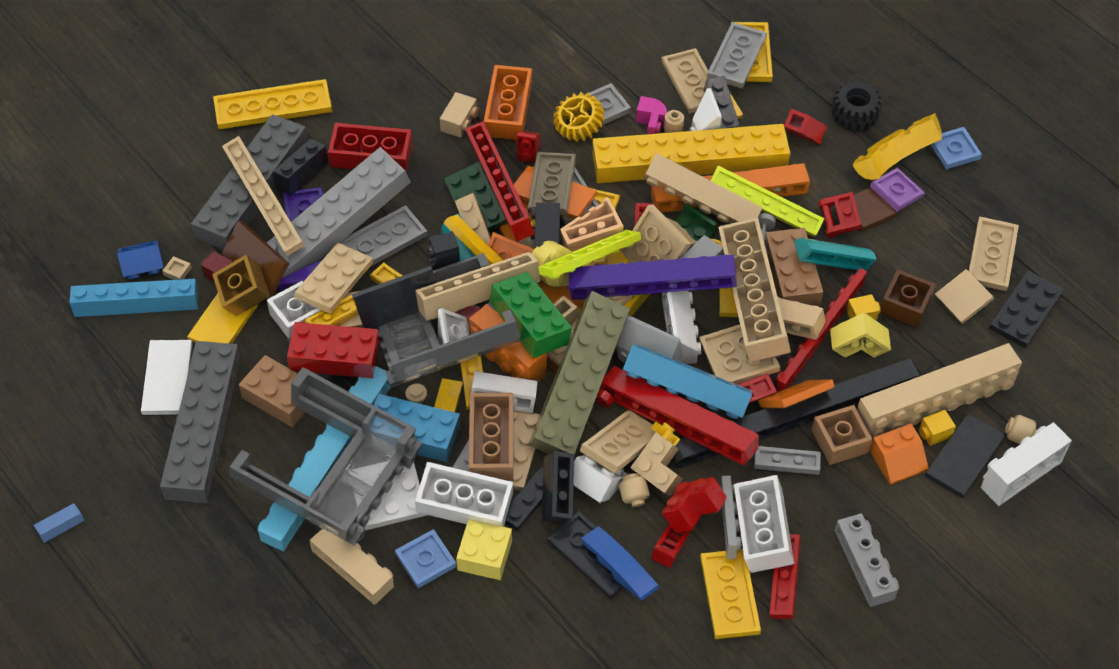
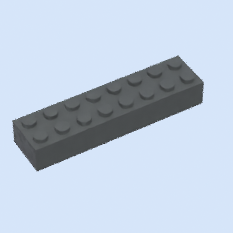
M273 114L247 147L248 152L272 191L276 187L273 170L308 141L305 126ZM234 166L191 223L195 239L223 250L237 221H242L248 226L259 211L258 206Z
M196 341L160 485L164 500L208 503L241 360L238 344Z

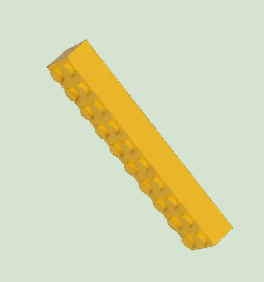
M783 124L593 139L592 146L597 183L646 180L644 176L656 153L698 175L714 174L717 166L732 173L788 166L790 150Z

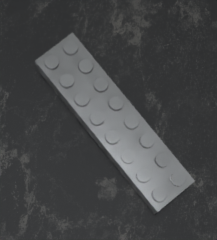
M381 147L291 222L303 241L304 247L287 256L275 236L267 242L268 245L290 263L283 278L319 261L337 243L343 241L411 183L406 171Z

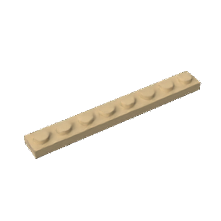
M238 136L223 145L222 147L286 255L289 256L304 247L303 241L241 138Z

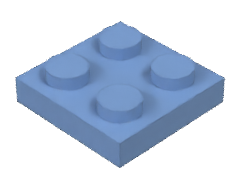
M964 127L942 133V140L930 144L946 169L979 160L982 156V153Z
M434 529L395 550V555L417 588L457 567L455 560Z

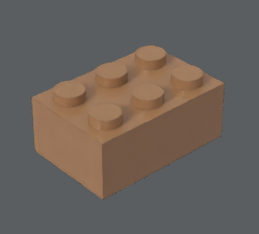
M266 355L239 384L241 396L244 400L292 428L305 414L304 411L291 405V383L298 373Z

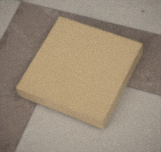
M967 269L935 293V297L961 324L994 300L993 296Z

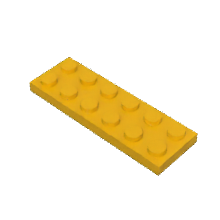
M326 79L213 96L218 129L267 122L272 114L284 119L332 112Z

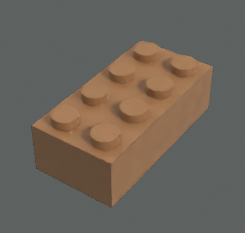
M805 228L766 232L765 248L768 250V261L777 297L819 307L822 301L823 289L815 263L800 261L794 245V241L798 238L808 239Z
M470 393L469 472L501 480L514 481L513 393Z

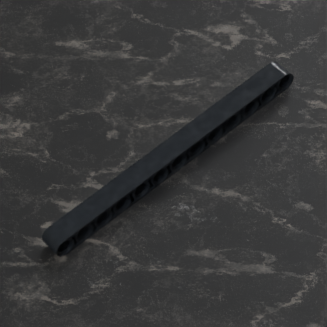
M907 359L835 384V387L786 408H766L732 421L748 430H752L759 435V440L813 422L817 416L852 405L856 407L859 405L861 398L922 375L913 360ZM683 437L676 444L679 450L672 459L676 467L682 468L720 454Z

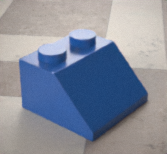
M158 240L118 249L117 255L123 277L128 276V279L140 277V273L148 272V274H155L161 272L160 269L164 268Z

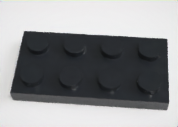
M1027 271L990 324L989 329L1026 348L1061 297L1064 289Z

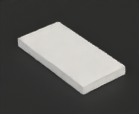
M150 340L141 407L142 415L178 414L191 363L192 340Z

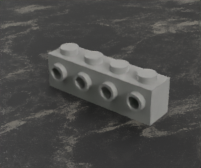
M861 513L837 520L835 533L869 606L873 607L895 600L899 584L897 579L892 577L888 560L883 558L880 552V544L871 533L872 529L869 521H865Z

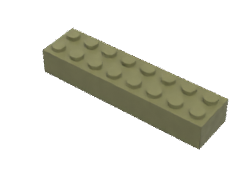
M593 291L585 299L571 334L569 345L566 347L528 445L547 454L554 451L575 454L630 308Z

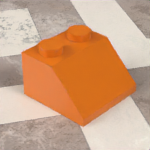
M912 424L873 437L869 451L890 485L926 472L929 469L922 440Z

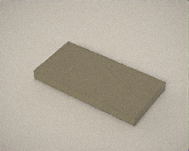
M537 152L527 208L528 213H532V207L536 208V202L560 203V215L568 214L576 154Z

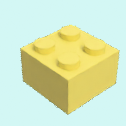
M468 519L456 558L457 570L501 580L512 544V529Z

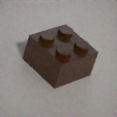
M897 269L883 298L880 314L918 328L931 301L936 284Z

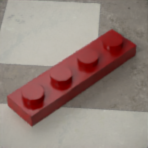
M790 534L794 564L774 568L770 617L774 619H794L801 545L800 534Z

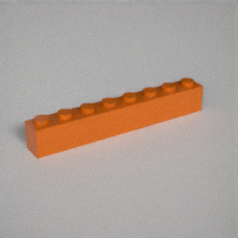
M804 163L733 172L780 197L808 194L810 180ZM713 175L703 177L708 180H711ZM660 186L651 187L652 202L661 213L683 210V206L686 203L682 201L681 197L667 194L664 188ZM774 188H781L782 191H774ZM695 204L690 205V206L695 207V208H700L699 206H697V205H695Z

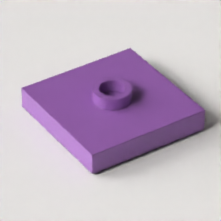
M898 168L885 174L880 179H876L870 185L897 212L921 199L924 195V192Z

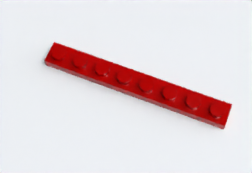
M860 268L856 274L850 276L847 287L841 288L837 296L838 299L836 302L832 301L827 309L828 312L824 315L826 322L817 339L807 338L808 340L805 343L802 342L797 349V355L791 357L787 362L786 370L784 372L780 371L775 380L777 382V392L789 388L830 329L848 306L849 299H853L864 285L867 271Z

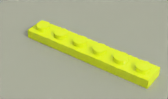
M717 166L710 180L762 207V212L770 214L796 229L805 228L806 233L814 238L824 218L720 166Z
M624 230L538 266L539 274L548 276L550 279L559 278L563 273L573 272L577 267L587 266L591 261L603 259L605 255L617 253L619 249L633 246L634 243L641 240V232Z

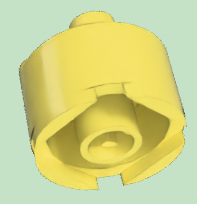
M554 241L543 242L542 246H537L533 250L532 255L537 259L538 265L541 266L572 253V251ZM569 272L561 274V277L556 279L540 275V280L552 287L569 285Z

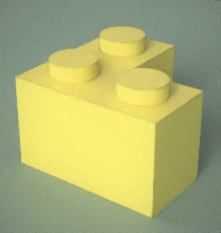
M864 312L830 329L832 350L843 357L863 350L875 358L891 350L889 329Z

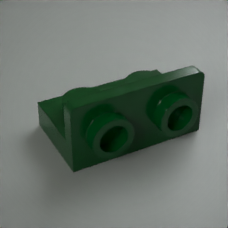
M687 203L683 206V212L674 220L697 242L704 235L709 239L715 236L717 224L714 220Z

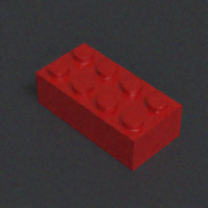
M335 123L328 150L330 167L355 169L381 147L407 173L413 146L412 130Z
M295 322L287 354L289 369L300 372L304 367L313 373L374 378L380 347L378 329Z

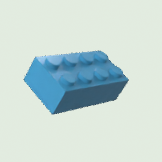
M382 394L377 395L374 406L416 428L415 437L418 441L422 442L417 455L444 462L449 461L461 428L459 413ZM378 413L371 435L396 449L397 440L405 428Z

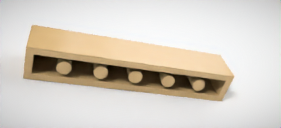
M657 153L644 176L648 184L664 188L667 194L677 195L682 198L683 202L699 206L702 212L706 214L712 213L717 216L718 220L724 223H736L756 218L762 210V207Z
M530 252L417 289L415 291L419 312L428 321L438 318V309L440 308L456 312L468 306H474L477 303L490 300L492 284L528 272L535 282L538 283L540 282L538 261Z

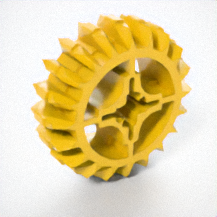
M580 92L578 96L573 93L571 98L566 96V101H560L561 106H557V112L553 113L556 130L563 138H567L569 141L574 139L578 142L580 138L585 141L587 136L592 138V133H598L597 128H602V122L605 121L601 102L595 96L591 97L589 93L584 95ZM589 109L592 110V115H591V116L588 115V114H589V113H588V110H589ZM567 118L570 119L569 125H566Z

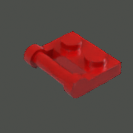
M853 192L825 198L818 202L819 208L823 212L827 227L825 232L828 238H834L838 234L862 229ZM831 206L836 207L840 225L834 226L830 211Z

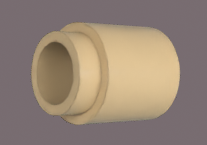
M671 110L666 113L664 122L665 133L683 132L684 115L680 111Z

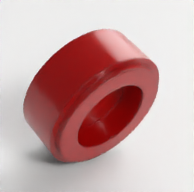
M599 388L595 402L602 407L609 408L614 402V398L607 391Z

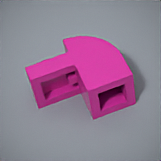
M641 96L637 107L636 122L648 125L647 135L659 134L661 127L664 128L667 109L661 101Z

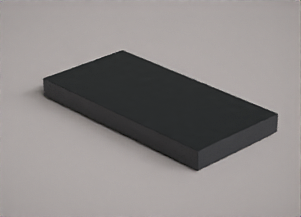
M432 267L420 269L352 294L363 327L373 329L419 312L415 290L437 283Z
M968 413L927 470L925 477L964 498L1006 434Z
M578 511L573 515V519L565 522L547 538V542L611 599L624 586L613 578L612 572L598 561L597 555L583 545L581 538L594 530L596 526Z

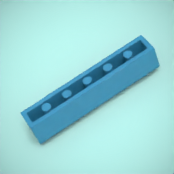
M195 279L71 286L69 303L74 317L198 310L199 291Z
M637 344L632 345L623 370L627 371V375L633 378L643 377L647 379V383L658 387L660 384L667 387L666 390L670 393L678 395L680 392L687 395L686 398L690 401L698 403L700 400L707 403L706 407L716 411L718 409L727 411L726 415L738 419V417L743 418L753 394L752 390Z

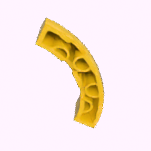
M936 114L914 122L906 131L899 129L867 149L868 153L866 156H859L853 163L854 169L860 176L866 179H880L891 166L921 148L942 140V132Z

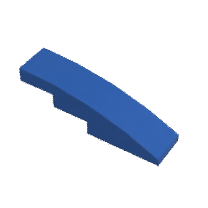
M599 526L581 538L583 545L596 554L598 561L612 572L613 578L641 601L659 588L658 584L645 569Z

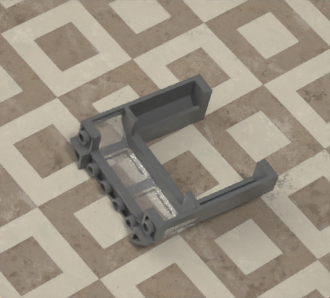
M482 253L434 270L433 273L438 283L488 266L489 263L485 254ZM511 310L502 312L505 320L504 323L442 345L438 342L430 320L426 321L420 312L373 328L379 331L380 345L389 367L386 375L391 388L520 342V334Z
M303 367L291 383V405L353 439L311 497L251 465L250 454L241 450L229 467L230 477L351 545H355L365 537L364 527L370 519L369 514L373 509L377 510L382 501L381 496L384 492L388 493L393 485L392 480L395 476H399L402 473L404 466L409 469L411 468L422 442L418 441L415 437L416 428Z

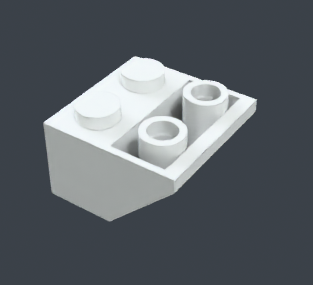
M587 455L579 456L574 461V486L599 503L609 500L619 489V483L623 481L622 478L628 475L624 472L623 468L615 474Z

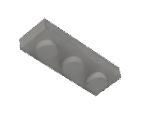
M758 446V450L755 452L754 469L819 475L821 452Z

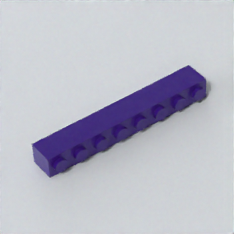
M726 254L710 257L701 256L698 258L661 259L648 262L639 261L635 263L580 266L575 271L569 272V292L572 300L586 299L592 291L604 297L737 287L735 256Z

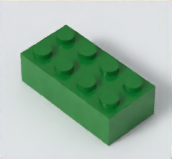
M528 272L492 284L489 302L503 320L502 312L511 310L520 334L519 340L532 358L569 345L572 327Z

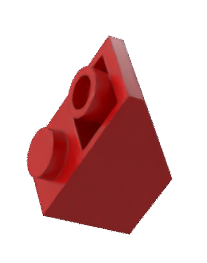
M791 109L784 129L787 133L820 145L827 126L807 114Z
M528 131L518 132L517 160L535 163L537 152L540 151L541 134Z

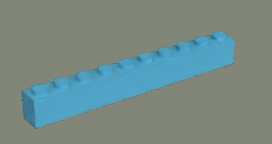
M376 367L374 378L359 377L358 382L355 386H351L349 392L374 405L377 395H386L391 388L386 370ZM327 424L323 434L317 437L313 449L306 453L301 467L294 471L293 479L289 486L311 497L353 438ZM274 502L270 508L269 515L258 526L260 540L284 552L305 518Z

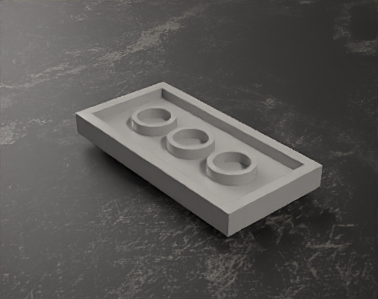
M732 22L707 73V78L725 76L727 84L743 89L767 38V32Z
M405 205L347 236L340 244L372 257L373 264L371 266L423 239L428 234L424 226Z

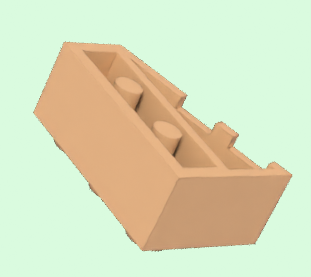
M606 197L603 203L597 207L593 206L587 214L577 217L561 228L560 245L574 252L622 232L624 226L609 198Z

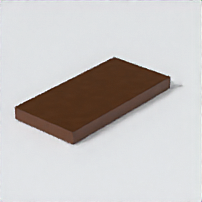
M237 221L221 254L233 262L244 255H248L258 262L270 294L268 298L274 296L290 264L242 221Z

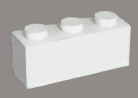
M474 371L471 393H513L514 410L533 413L537 381Z

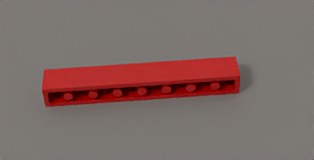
M484 122L466 128L471 145L516 242L535 235L529 216Z
M614 366L602 380L600 389L607 391L614 398V403L653 422L656 421L660 425H663L665 422L675 429L674 432L744 466L758 450L759 435L752 430L737 425L735 422L729 421L678 395H674L659 386H653L643 378H633L627 375V371Z

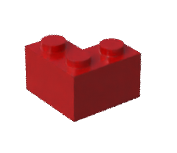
M714 477L701 478L688 483L682 482L676 487V491L668 500L662 514L675 533L693 530L701 515L719 512L727 496Z

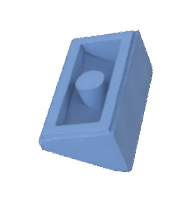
M73 503L38 522L34 527L45 543L83 522L84 519L79 509Z

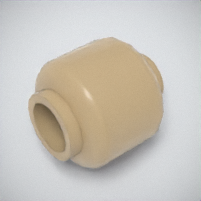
M1016 415L1014 418L1010 417L1005 428L1007 438L1017 444H1020L1028 436L1031 438L1037 431L1036 422L1022 415Z
M638 473L624 476L622 478L623 481L619 483L623 502L631 504L632 507L644 505V500L650 496L646 479L639 476Z

